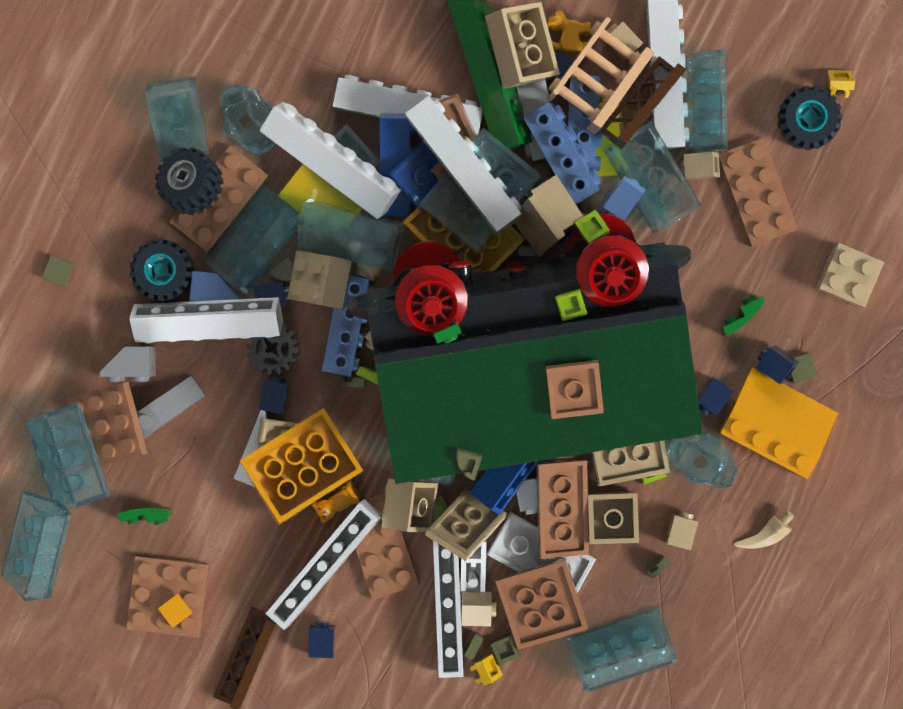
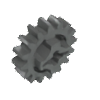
M286 325L282 327L280 334L282 336L277 338L250 337L253 343L246 344V347L252 350V352L247 354V357L255 359L251 363L253 367L260 365L258 370L260 373L263 374L267 369L269 376H273L274 371L281 376L283 368L290 371L291 367L289 364L291 362L297 364L298 361L294 358V355L300 354V351L295 346H298L300 342L292 340L296 334L293 331L287 333L288 327ZM261 341L262 349L260 352H258V346ZM267 342H270L272 345L276 347L279 357L276 354L270 352L271 349L269 348L270 346ZM289 346V353L285 357V348ZM270 360L277 361L279 364L268 365L265 364V362L268 363Z

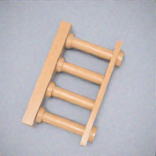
M608 17L602 23L597 21L589 31L592 35L563 77L561 79L556 77L548 88L551 91L547 97L548 101L551 102L559 94L589 116L588 120L591 123L586 129L592 134L597 133L654 54L648 47L641 53L638 51L634 52L606 31L605 27L611 20ZM598 37L629 60L628 63L631 64V67L628 71L624 69L621 71L591 48ZM585 56L616 79L615 82L618 85L614 90L611 88L608 90L577 67ZM571 75L602 97L604 104L601 109L593 108L564 86Z

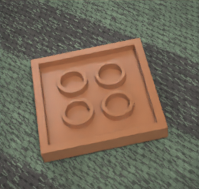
M129 382L65 399L84 470L147 454Z
M136 555L126 629L200 638L209 564ZM179 593L193 613L172 628L158 608Z
M566 558L495 580L518 650L588 629L585 614Z

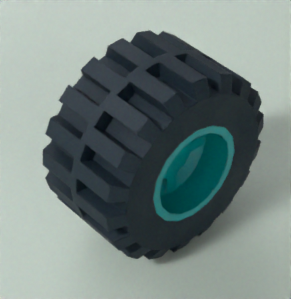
M803 86L801 89L793 91L780 106L781 108L777 116L779 118L777 124L778 128H781L780 134L782 137L785 136L786 142L790 145L794 144L797 149L805 148V150H812L826 145L837 135L836 133L841 127L840 103H836L835 100L837 98L834 95L828 94L829 91L827 89H819V86Z
M150 240L147 242L148 244L141 245L139 247L140 250L132 256L134 258L133 262H130V278L133 279L134 287L143 296L158 302H170L175 298L182 297L181 294L189 290L188 286L191 284L192 271H194L193 261L189 257V253L180 245L170 240Z

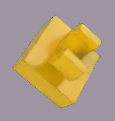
M827 70V83L831 96H835L837 90H844V97L848 98L849 90H854L855 87L853 72L847 70Z
M493 653L484 656L470 667V671L477 670L480 676L475 679V682H482L484 686L493 683L503 676Z

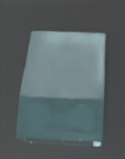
M196 77L147 84L145 99L161 163H164L163 159L166 156L168 158L171 156L172 151L176 150L179 152L180 148L183 147L187 150L189 147H193L209 155Z

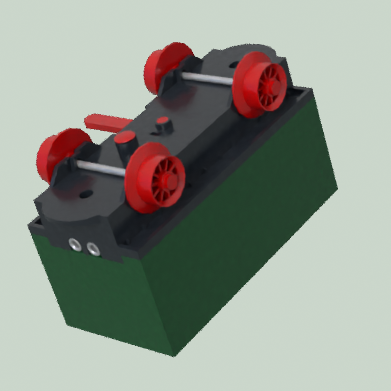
M601 213L598 214L609 228L608 234L587 245L574 226L567 239V255L562 259L544 261L538 264L524 266L521 257H511L504 261L506 269L473 273L471 262L459 261L458 257L449 247L438 242L422 241L409 246L399 256L394 266V278L391 286L367 290V293L353 298L347 304L350 314L369 321L395 484L463 473L456 460L457 447L482 454L478 471L702 435L686 307L681 296L678 270L690 261L691 249L681 245H666L665 242L640 246L636 243L632 229L622 219L612 214ZM580 289L587 315L562 322L555 296ZM456 318L462 333L457 335L458 338L450 343L444 344L440 342L437 344L433 332L448 327ZM598 360L604 413L551 419L545 366Z

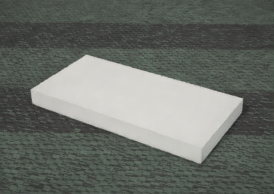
M511 511L487 552L488 556L517 572L566 558L577 593L596 561V558L591 555L540 559L538 526Z

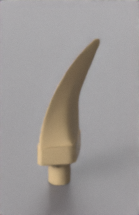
M786 510L781 517L773 515L758 534L734 543V546L755 549L779 542L791 532L792 528L788 523L793 519L794 515L789 510Z

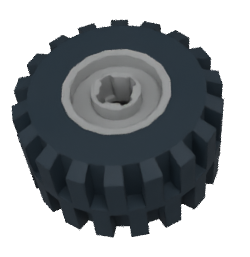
M183 147L180 148L179 152L174 150L169 158L166 156L163 159V165L159 164L157 168L159 173L155 174V180L158 181L155 184L156 189L159 191L158 195L179 213L194 215L196 212L201 214L203 209L209 210L212 207L211 203L213 201L217 202L219 199L217 195L222 193L223 190L220 185L224 184L221 177L222 172L218 165L199 149L196 150L193 147H189L187 150Z

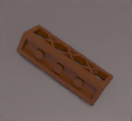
M659 56L598 132L622 150L686 69L679 63L674 68ZM658 65L670 73L665 80H655L654 70ZM652 85L653 95L650 98L640 99L639 88ZM626 104H637L638 113L636 116L625 117L624 107ZM621 112V118H616ZM622 122L623 132L618 138L607 130L611 123Z
M251 607L213 696L230 704L232 709L241 708L275 628L276 622L266 615V612ZM254 614L267 619L264 627L255 632L250 623ZM248 627H249V630H250L251 633L248 634V635H245V634H246V631H247V629H248ZM261 633L259 639L257 640L256 634ZM252 636L256 644L254 651L244 654L241 643L244 639ZM238 650H239L240 653H241V656L235 658L236 655H237V652H238ZM251 655V658L248 663L246 657ZM243 659L246 670L243 674L235 677L231 668L232 664ZM229 672H230V675H231L232 678L226 680V678H227V676H228V674H229ZM242 678L240 684L238 685L237 679ZM232 681L237 690L233 699L220 694L223 686Z

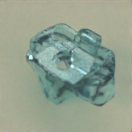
M233 85L222 91L220 100L226 134L238 141L249 154L258 156L270 151L275 142L260 132V129L274 107L271 101H264L259 92L250 87ZM245 114L250 115L253 121V125L248 129L243 128L240 123L241 117Z
M708 432L705 436L696 435L670 441L667 457L670 463L677 467L690 483L727 488L735 481L738 470L735 466L734 457L731 451L721 445V440L717 436ZM696 457H706L708 465L704 469L696 468L693 463Z

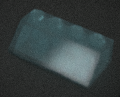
M726 49L695 52L691 55V59H687V74H691L692 84L687 86L688 99H692V108H688V123H692L693 132L689 133L688 145L689 148H693V153H723L728 149Z
M652 121L642 125L622 150L614 143L603 148L604 153L620 179L624 176L632 178L641 187L646 189L636 203V206L652 233L662 232L702 206Z
M263 185L204 262L225 281L246 295L307 218L267 186Z
M308 199L303 201L298 221V247L393 272L404 224L384 218L377 219L373 215Z
M80 403L25 420L56 514L110 496Z
M22 491L2 572L3 577L24 601L51 598L72 516L60 501L28 491Z
M659 607L566 639L585 693L678 662L672 640Z

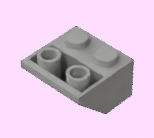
M156 346L124 347L100 371V377H106V382L125 381V377H131V382L149 381V377L156 376Z

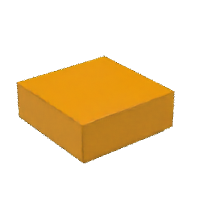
M179 593L158 608L172 628L193 613Z

